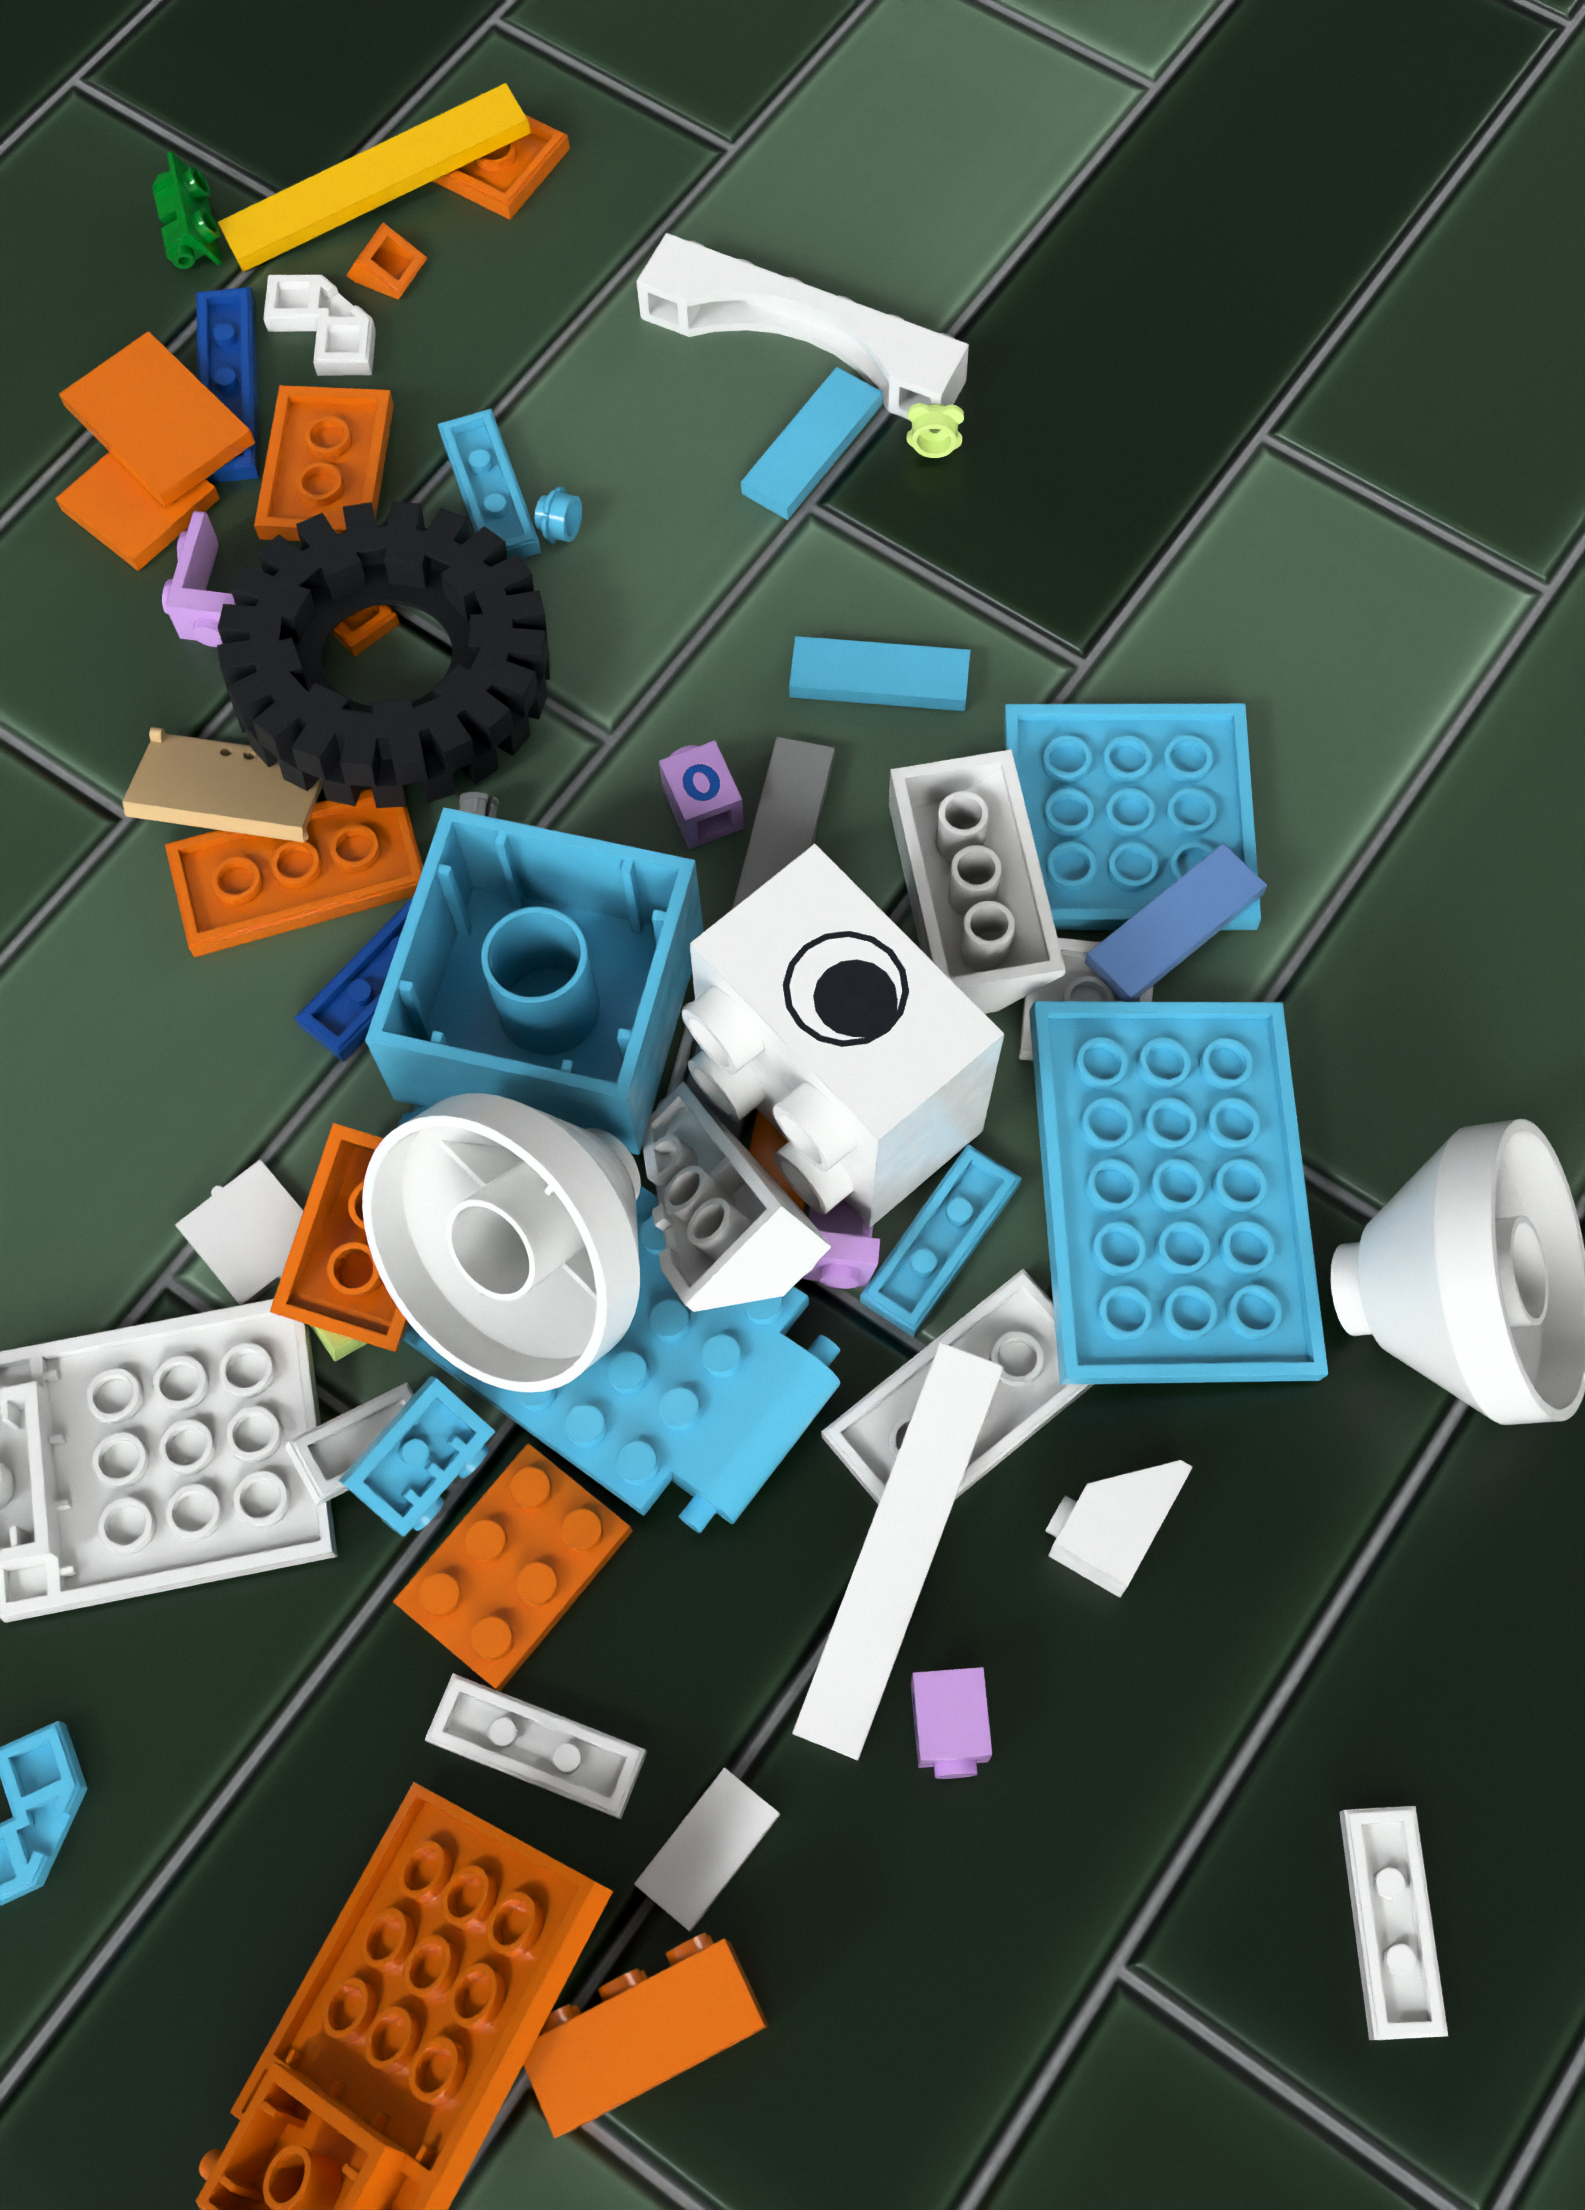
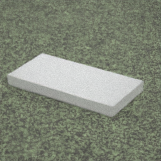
M1024 1269L1019 1271L821 1431V1437L878 1505L940 1342L1004 1366L955 1499L1094 1385H1060L1053 1301Z

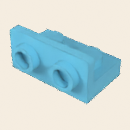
M430 1376L338 1481L375 1512L386 1525L405 1537L412 1527L419 1531L437 1515L444 1503V1499L440 1495L457 1475L460 1478H465L482 1463L489 1451V1447L485 1443L495 1433V1430L442 1382Z

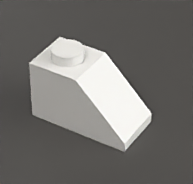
M1182 1460L1087 1483L1077 1502L1065 1495L1046 1528V1532L1056 1537L1048 1556L1120 1598L1128 1587L1193 1467Z

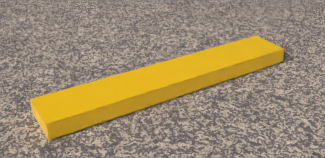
M504 83L217 223L240 268L245 272L532 133L530 125L508 85Z

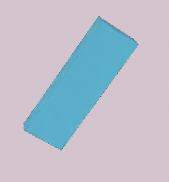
M836 367L741 481V494L788 520L883 405V392Z
M492 409L439 423L440 436L474 534L484 526L506 542L507 558L518 554L523 559L540 554L539 540Z
M795 636L789 697L965 711L970 650Z
M967 1144L861 1293L860 1303L914 1338L1015 1194L1022 1178Z

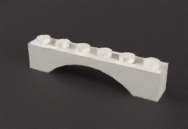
M666 233L636 281L641 319L688 337L712 332L750 330L777 333L806 341L834 354L856 370L869 385L883 392V404L888 412L908 419L909 408L917 403H924L926 405L940 404L943 406L953 405L966 382L969 344L956 340L948 334L937 333L907 322L897 315L885 314L855 303L848 297L836 296L809 286L796 278L785 277L760 268L747 260L736 259L706 248L696 241H687Z

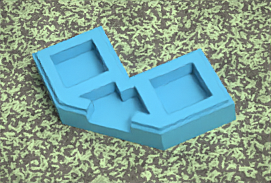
M56 1721L0 1747V1778L13 1815L12 1818L0 1823V1906L44 1885L88 1789L66 1723Z

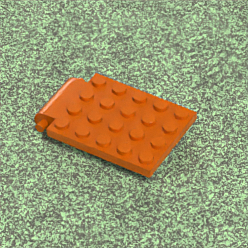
M413 1782L232 2107L230 2113L240 2121L225 2149H212L202 2158L199 2165V2173L206 2180V2183L196 2199L198 2207L201 2210H448L613 1891Z

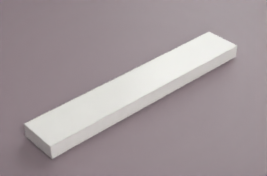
M939 1343L792 1734L859 1760L1004 1366L944 1343Z

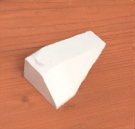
M684 1081L651 1114L642 1148L647 1178L656 1185L659 1205L652 1209L654 1225L663 1231L665 1249L659 1253L660 1266L682 1302L693 1312L784 1296L803 1276L807 1275L814 1268L821 1257L831 1248L829 1243L797 1204Z

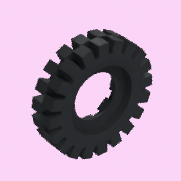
M392 501L387 526H376L372 502L342 507L347 532L336 534L323 513L297 523L296 527L302 547L300 550L281 535L276 536L258 551L263 572L244 566L230 587L235 605L223 604L218 624L222 644L217 645L221 672L242 733L247 732L251 748L268 767L279 762L283 779L306 791L313 787L321 778L326 800L356 806L363 786L372 787L376 808L407 807V784L419 782L429 803L456 794L453 772L461 769L475 785L497 771L499 766L496 747L513 756L530 736L528 717L540 719L547 699L546 680H550V665L545 612L540 591H534L532 573L520 556L517 554L507 558L506 542L485 526L470 537L467 517L440 508L429 528H425L420 503ZM403 605L421 610L437 620L450 638L452 659L449 669L444 678L432 688V691L414 701L410 697L372 702V706L352 701L339 693L331 685L322 667V654L325 643L336 626L350 615L373 606Z

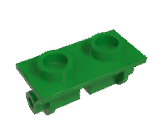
M170 151L167 153L170 171L158 174L152 185L158 217L165 225L161 228L166 257L179 269L192 267L195 260L203 255H207L219 266L222 264L217 241L220 237V230L211 214L208 200L211 196L210 186L196 167L191 166L189 168Z

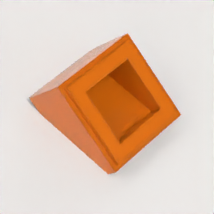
M383 222L346 276L355 283L399 300L428 257Z

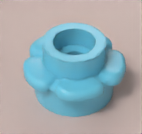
M557 487L555 490L550 491L548 496L542 495L538 500L534 515L535 526L538 530L542 531L543 537L550 544H555L556 540L573 541L581 524L582 503L578 496L567 494L564 487Z

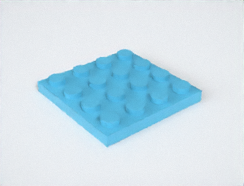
M1245 703L1005 704V750L1012 749L1056 930H1117L1223 843L1258 876ZM1260 898L1221 930H1257L1261 921Z

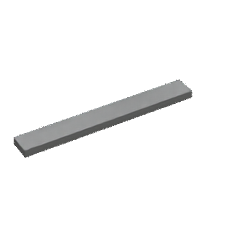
M776 737L732 909L814 844L835 759L834 747ZM698 1043L696 1046L694 1056L697 1055L700 1051H702ZM689 1073L687 1085L695 1091L740 1141L746 1116L738 1122L727 1118L706 1097L691 1073Z

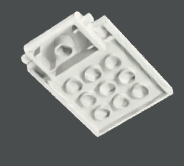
M270 1299L1 1351L0 1618L2 1621L7 1623L338 1557L331 1500L316 1506L285 1449L289 1440L321 1425L309 1325L270 1313L274 1300Z

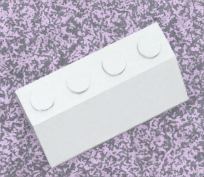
M1012 749L890 769L889 809L920 949L984 1014L998 1012L1062 977L1065 974V966Z

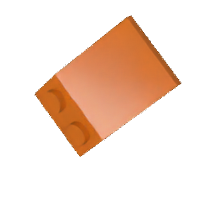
M333 1123L270 1313L398 1352L410 1323L391 1298L373 1261L365 1232L362 1209L363 1186L367 1168L376 1148L384 1138Z

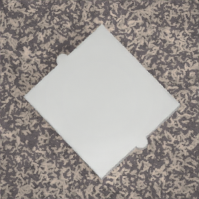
M261 1159L226 1186L213 1187L211 1191L212 1196L175 1224L239 1305L253 1303L280 1281L303 1214L302 1208Z

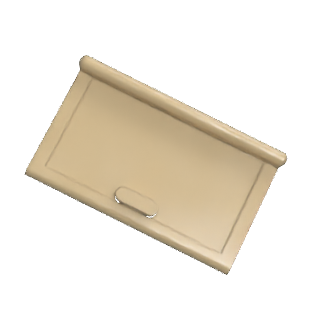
M150 728V743L122 801L126 817L304 843L308 840L309 835L306 828L323 786L321 778L313 787L306 791L283 779L279 762L268 767L250 745L167 734L164 728Z

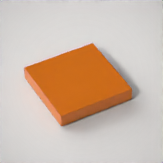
M525 114L532 133L437 178L433 182L511 220L569 151L568 135Z
M108 452L55 499L65 514L139 572L175 540L182 531L189 527L194 511L206 512L220 500L216 487L205 479L165 508Z

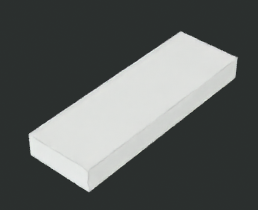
M454 1673L425 1737V1741L620 1820L647 1754L646 1749Z
M1416 1806L1342 1810L1339 1814L1369 2040L1448 2036Z

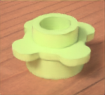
M917 403L909 408L908 419L912 422V429L907 432L906 439L907 443L919 454L929 458H940L947 456L962 444V435L958 432V425L964 420V412L960 407L956 405L943 406L940 404L926 405L924 403Z

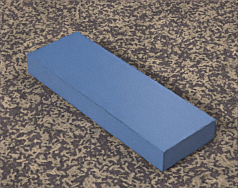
M1223 843L1088 952L1085 964L1123 1002H1134L1264 894L1267 884Z

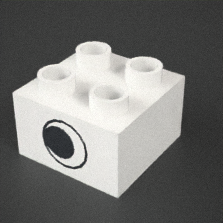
M813 844L690 943L695 1000L682 1010V1017L702 1051L688 1061L689 1071L706 1097L727 1118L738 1122L756 1108L787 1140L788 1143L774 1154L775 1163L793 1190L816 1212L826 1215L844 1199L870 1228L983 1132L1004 1033L816 844Z

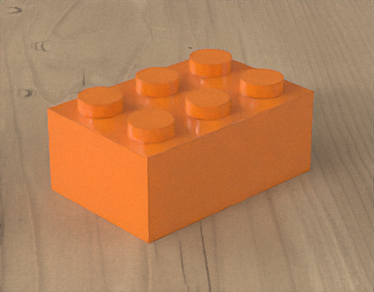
M706 1932L668 1951L666 1956L671 1967L648 1978L645 1970L639 1971V1968L634 1969L597 1989L603 2001L601 2004L581 2013L578 2005L571 2007L568 2004L549 2014L523 2066L554 2139L576 2130L769 2026L729 1941L724 1938L713 1943L711 1936L707 1935Z

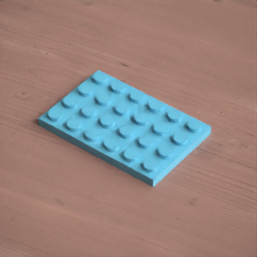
M1034 1001L1029 1010L1060 1385L1320 1381L1328 1375L1283 1002Z

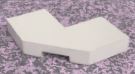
M268 275L263 318L268 332L317 331L313 361L317 376L372 375L376 329L373 318L359 306H353L338 293L337 287L323 275Z

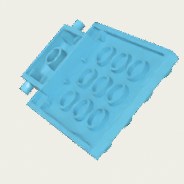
M642 1186L636 1200L640 1289L634 1317L623 1338L609 1352L571 1382L556 1389L530 1393L511 1391L490 1385L454 1366L436 1352L409 1325L403 1339L407 1344L643 1516L671 1481L689 1493L693 1498L681 1512L679 1518L698 1533L702 1532L715 1514H718L730 1524L735 1523L841 1384L838 1377L829 1368V1365L840 1352L839 1347L823 1335H819L809 1349L805 1350L785 1336L809 1305L808 1295L794 1286L784 1296L696 1312L685 1306L661 1270L659 1253L665 1249L663 1231L654 1225L652 1209L659 1205L658 1198Z

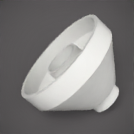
M467 1093L452 1096L434 1104L391 1131L376 1148L364 1179L362 1205L364 1227L373 1261L391 1298L410 1325L436 1352L457 1368L485 1383L511 1391L530 1393L556 1389L574 1380L609 1352L623 1338L630 1327L636 1311L640 1289L636 1200L640 1193L641 1180L632 1154L612 1134L596 1128L583 1129L520 1102L498 1095Z
M1515 1119L1460 1128L1372 1218L1364 1228L1360 1242L1344 1243L1336 1248L1331 1264V1290L1337 1316L1348 1334L1352 1336L1373 1334L1377 1343L1386 1352L1499 1424L1515 1425L1567 1420L1575 1414L1585 1393V1248L1569 1184L1550 1142L1544 1133L1531 1121Z

